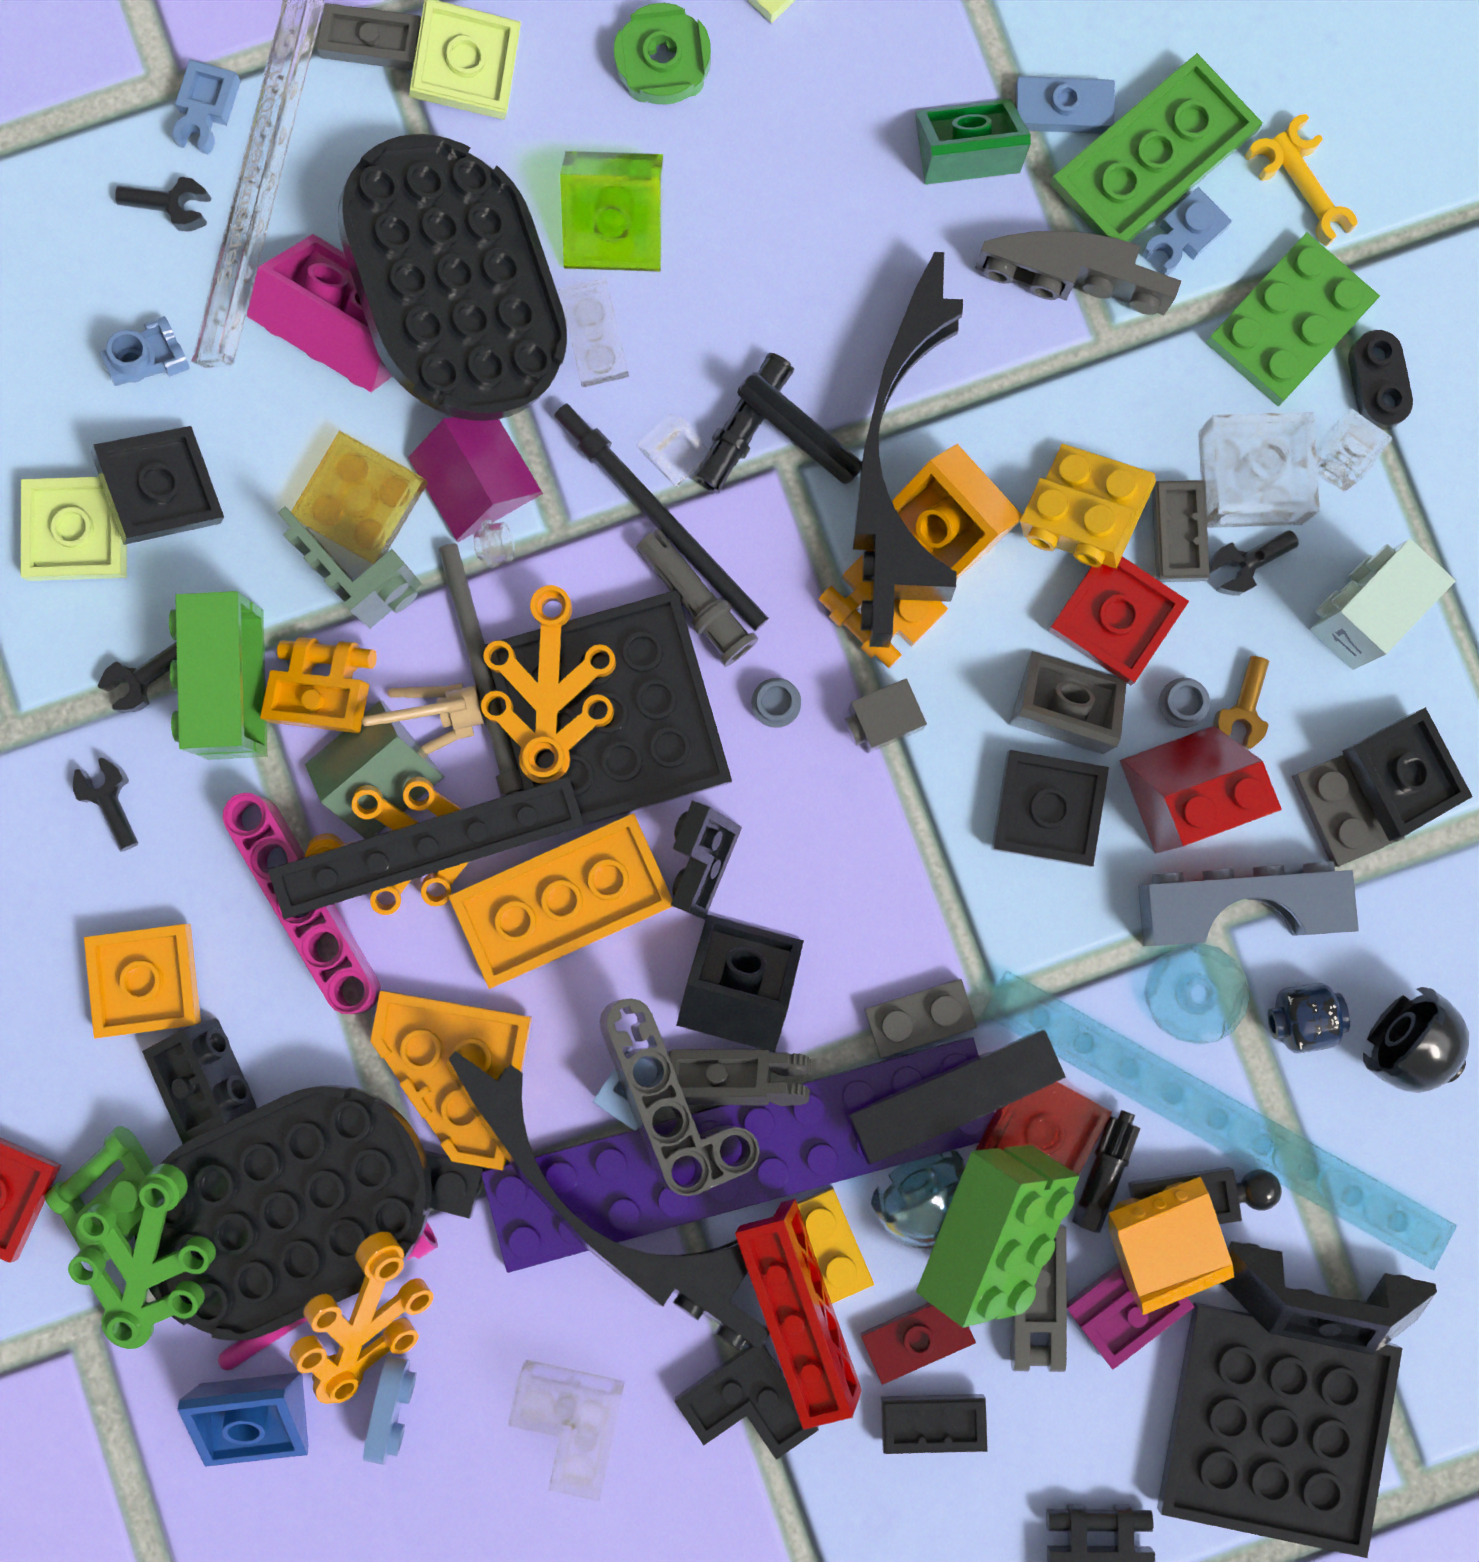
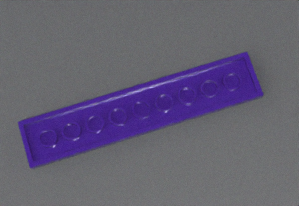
M967 1037L800 1083L808 1086V1089H810L809 1102H806V1104L779 1106L769 1102V1105H720L691 1113L699 1134L723 1125L744 1128L754 1135L758 1141L760 1151L758 1161L750 1171L697 1195H678L661 1185L638 1128L636 1131L632 1129L534 1157L546 1181L565 1206L587 1226L618 1243L999 1138L1001 1133L995 1112L993 1111L875 1163L867 1164L847 1118V1115L931 1075L943 1073L979 1056L974 1037ZM676 1118L652 1124L653 1129L660 1136L667 1135L675 1127ZM732 1135L724 1139L720 1147V1155L724 1163H734L741 1155L742 1146L738 1137ZM689 1156L678 1158L672 1165V1178L678 1185L687 1183L694 1175V1162ZM510 1163L505 1164L503 1170L490 1168L481 1172L507 1273L589 1251L523 1182Z

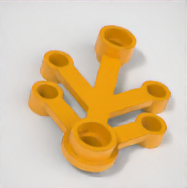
M546 585L539 588L533 594L530 601L531 613L541 625L538 683L516 660L515 652L508 643L500 640L493 641L487 645L483 654L486 665L492 671L501 673L536 710V730L534 733L513 712V703L504 692L491 691L481 701V710L484 716L494 723H499L521 747L519 764L523 773L530 780L539 784L561 779L566 774L570 765L569 750L594 727L607 725L614 715V708L607 697L592 695L585 700L582 707L583 712L557 733V713L596 677H605L611 674L616 666V658L608 646L602 644L594 645L586 652L585 660L559 683L561 629L572 615V603L568 594L562 588L555 585ZM550 601H557L562 605L561 612L556 617L544 615V606ZM499 648L506 649L509 654L507 662L503 665H494L491 662L492 653ZM604 652L609 655L610 662L604 669H596L591 665V659L596 653ZM495 698L504 699L506 702L505 711L498 716L491 715L488 710L489 703ZM602 702L607 705L608 709L605 717L598 720L589 716L590 706L593 703ZM543 750L552 751L554 754V762L548 768H540L536 763L538 753Z
M413 777L404 786L403 799L405 804L412 810L422 811L428 809L436 816H441L462 809L435 791L432 783L424 777ZM363 785L356 789L353 794V812L362 819L375 818L392 830L418 823L417 820L385 800L381 791L375 786ZM422 786L427 789L429 795L422 801H416L410 797L409 791L413 787ZM363 795H372L378 803L372 809H364L358 804V799ZM330 833L319 834L308 843L305 857L353 842L344 843L338 836ZM467 863L425 876L421 883V896L424 902L430 906H442L449 901L448 896L452 893L451 885ZM411 880L371 892L370 904L372 909L381 915H390L396 912L401 904V893ZM437 882L443 884L446 890L442 895L433 896L427 892V887ZM389 891L395 896V900L391 904L384 905L377 900L376 896L380 892Z
M378 1232L369 1236L360 1244L356 1251L355 1258L365 1273V1278L349 1321L342 1315L341 1309L329 1294H322L313 1298L304 1308V1316L313 1331H326L340 1345L337 1354L327 1356V1352L318 1337L308 1335L296 1341L289 1351V1356L299 1372L313 1373V1393L321 1403H341L350 1399L357 1392L363 1380L364 1372L389 1351L396 1355L403 1354L409 1351L418 1341L419 1335L407 1318L395 1319L405 1311L409 1315L419 1314L431 1305L434 1295L423 1279L415 1278L406 1282L400 1288L398 1294L376 1310L385 1283L394 1279L404 1266V1252L389 1232ZM385 1328L382 1336L361 1351L362 1346Z

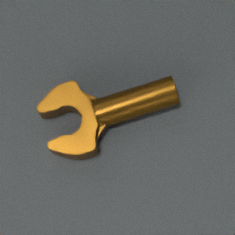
M1250 656L1236 705L1230 709H1222L1216 712L1213 726H1216L1228 736L1232 732L1234 721L1243 723L1246 727V735L1243 738L1242 746L1248 750L1252 749L1266 736L1269 724L1263 721L1256 711L1270 662L1268 659L1259 656Z

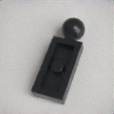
M1230 1167L1128 1182L1130 1198L1142 1200L1164 1191L1169 1185L1178 1182H1188L1201 1177L1209 1193L1219 1224L1242 1221L1241 1203H1245L1254 1210L1266 1211L1275 1207L1282 1195V1187L1278 1178L1270 1171L1264 1169H1255L1248 1172L1239 1183H1236L1234 1169Z

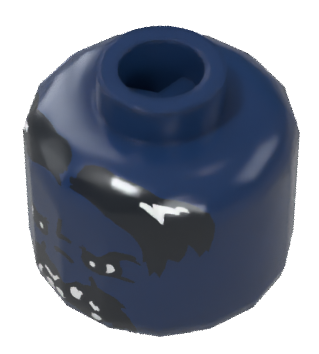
M1313 983L1281 990L1277 994L1275 1008L1268 1010V1024L1274 1039L1281 1038L1290 1051L1299 1054L1330 1049L1339 1045L1343 1033L1349 1032L1350 1016L1346 1001L1341 993H1334L1331 987L1324 983Z

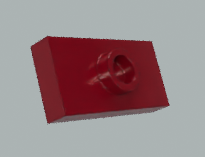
M931 1303L924 1304L860 1333L882 1385L976 1344L969 1326L962 1328Z

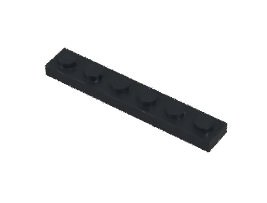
M567 776L268 869L283 919H287L584 826L570 778Z

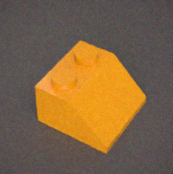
M958 444L929 460L892 500L898 515L908 530L936 559L957 572V579L988 553L1020 522L1022 517L1017 508Z

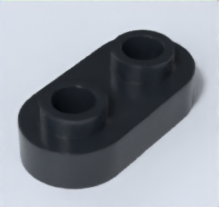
M1385 330L1369 331L1362 335L1351 347L1348 354L1349 369L1361 419L1373 429L1389 430L1399 425L1409 416L1413 407V395L1400 341L1392 333ZM1373 347H1378L1384 351L1385 360H1379L1373 355ZM1383 394L1393 397L1395 401L1394 408L1384 404L1382 400Z

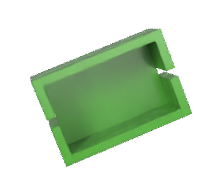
M238 591L175 594L176 609L170 610L169 631L172 639L176 640L177 660H172L170 665L171 685L174 691H178V711H174L171 717V731L174 741L179 742V749L207 760L268 757L267 721L260 719L266 692L264 610L255 603L250 602L247 597Z
M1033 1145L1005 1147L1004 1151L1000 1148L971 1151L916 1293L962 1328L990 1322L993 1319L998 1320L1023 1314L1034 1301L1036 1296V1288L1034 1286L1042 1267L1053 1255L1055 1235L1062 1219L1072 1209L1075 1200L1073 1192L1080 1176Z

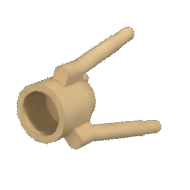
M463 683L449 686L390 688L387 691V695L391 698H437V703L389 711L362 718L364 726H372L440 714L443 728L453 726L454 729L421 745L420 747L427 755L458 739L474 736L472 726L484 724L476 686L464 688Z

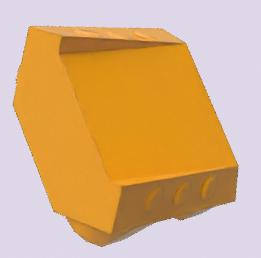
M1201 1177L1188 1182H1178L1169 1185L1164 1191L1142 1200L1129 1198L1120 1201L1113 1211L1108 1213L1109 1233L1126 1284L1142 1315L1234 1277L1233 1264L1212 1201Z

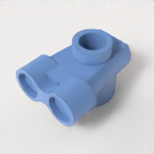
M165 316L144 323L145 330L142 332L121 330L109 338L106 349L100 351L99 354L114 386L129 382H140L146 377L164 372L167 373L168 377L190 369L186 356Z

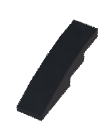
M1043 1029L1028 1034L995 1051L985 1052L943 1073L931 1075L847 1115V1118L867 1164H872L978 1119L1066 1078L1046 1030Z

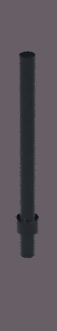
M568 403L561 406L554 414V418L579 443L577 449L590 463L597 462L712 587L732 605V608L755 632L769 620V617L610 449L612 442L599 428L593 430Z

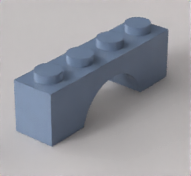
M1334 861L1303 864L1304 873L1285 875L1284 865L1253 867V877L1234 878V869L1202 871L1203 881L1184 882L1183 872L1153 874V884L1138 886L1143 946L1204 943L1216 917L1226 907L1243 899L1258 901L1271 907L1283 918L1293 936L1359 931L1353 870L1335 871Z

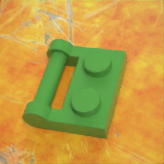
M117 1126L105 1137V1145L65 1182H57L45 1194L47 1205L55 1213L61 1215L80 1250L94 1248L103 1254L106 1262L110 1259V1256L99 1240L87 1239L80 1232L78 1227L80 1217L93 1204L103 1203L114 1210L117 1217L116 1224L129 1242L139 1232L144 1207L139 1199V1184L154 1167L136 1136L123 1126ZM120 1160L125 1170L85 1206L80 1195ZM154 1188L158 1194L164 1196L160 1190ZM92 1217L96 1225L104 1227L100 1219Z

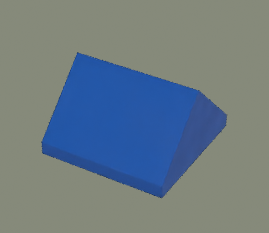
M301 1372L200 1383L178 1402L177 1410L205 1467L308 1455L309 1444L303 1376Z

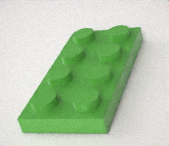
M1196 53L1052 177L1050 185L1096 235L1131 242L1257 133L1263 122L1207 62Z

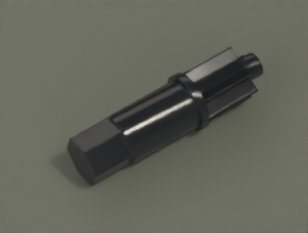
M1121 1109L1118 1118L1108 1117L1098 1147L1095 1148L1094 1154L1096 1156L1072 1219V1223L1094 1233H1101L1123 1171L1130 1163L1129 1159L1141 1129L1133 1124L1136 1115Z

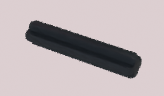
M753 372L744 379L738 388V396L843 484L851 482L861 470L862 461L759 373Z

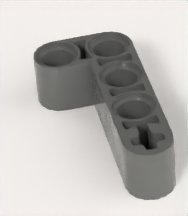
M632 998L613 1001L607 1005L600 1017L601 1033L655 1174L661 1185L678 1195L692 1196L750 1171L758 1161L760 1152L758 1141L751 1132L744 1128L723 1125L701 1134L698 1133L655 1019L648 1006L642 1001ZM621 1009H623L625 1014L636 1015L638 1022L631 1026V1032L635 1042L647 1040V1048L633 1049L624 1054V1046L634 1045L627 1031H617L615 1028V1022L622 1019ZM647 1056L656 1064L657 1075L653 1083L642 1087L634 1079L633 1068L640 1058ZM668 1106L675 1113V1127L667 1135L660 1136L653 1129V1115L659 1108ZM735 1135L741 1142V1155L734 1163L726 1164L721 1158L720 1147L724 1139ZM689 1156L694 1162V1175L687 1183L678 1185L672 1178V1165L678 1158Z

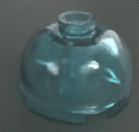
M951 1150L952 1157L944 1158L941 1153L902 1164L888 1175L892 1184L884 1193H882L879 1186L875 1189L871 1199V1206L884 1228L894 1240L913 1249H933L966 1166L958 1151Z

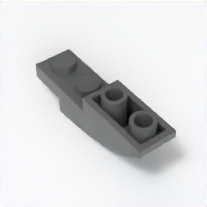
M1033 231L987 240L983 243L975 269L984 271V275L995 282L1003 284L1018 283L1029 287L1034 295L1043 299L1056 300L1060 298L1066 301L1074 284L1082 286L1083 290L1091 296L1102 299L1113 297L1129 303V306L1136 312L1145 315H1155L1157 313L1165 315L1174 302L1181 284L1179 279L1136 265L1135 262L1141 248L1140 245L1112 237L1083 232Z

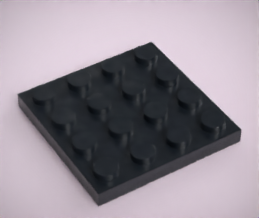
M677 590L572 619L562 626L559 683L585 660L586 652L594 645L602 644L608 646L616 658V666L611 674L605 677H596L557 713L558 733L583 712L582 707L585 700L592 695L607 697L614 708L613 718L607 725L594 727L569 750L570 765L566 774L562 777L569 776L584 826L733 783ZM540 629L500 640L512 647L516 660L538 683ZM503 648L496 649L491 655V662L494 665L505 664L509 657L508 651ZM604 652L596 653L591 659V665L596 669H604L610 662L609 655ZM492 671L497 691L504 692L511 699L513 712L535 733L536 710L501 673ZM499 698L502 711L504 712L506 702L504 699ZM602 702L593 703L589 708V716L596 720L604 718L608 711L607 705ZM510 736L524 789L541 785L530 780L521 770L519 764L521 747ZM549 750L539 752L536 757V763L540 768H548L554 762V754Z
M1193 1302L1194 1308L1191 1313L1157 1504L1159 1513L1168 1517L1368 1558L1403 1348L1394 1343H1387L1373 1355L1269 1334L1250 1313Z

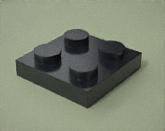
M192 426L93 444L90 453L123 545L221 524L224 514Z
M1426 707L1412 712L1342 750L1389 841L1406 836L1473 797Z
M1015 750L1007 751L991 850L1093 867L1109 767Z

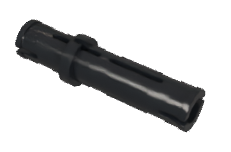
M770 352L766 355L757 373L777 390L781 391L795 371V368L782 356ZM741 398L723 428L716 429L712 436L713 444L703 462H701L696 472L692 475V478L697 480L696 482L706 490L719 494L739 459H745L750 451L749 443L765 418Z

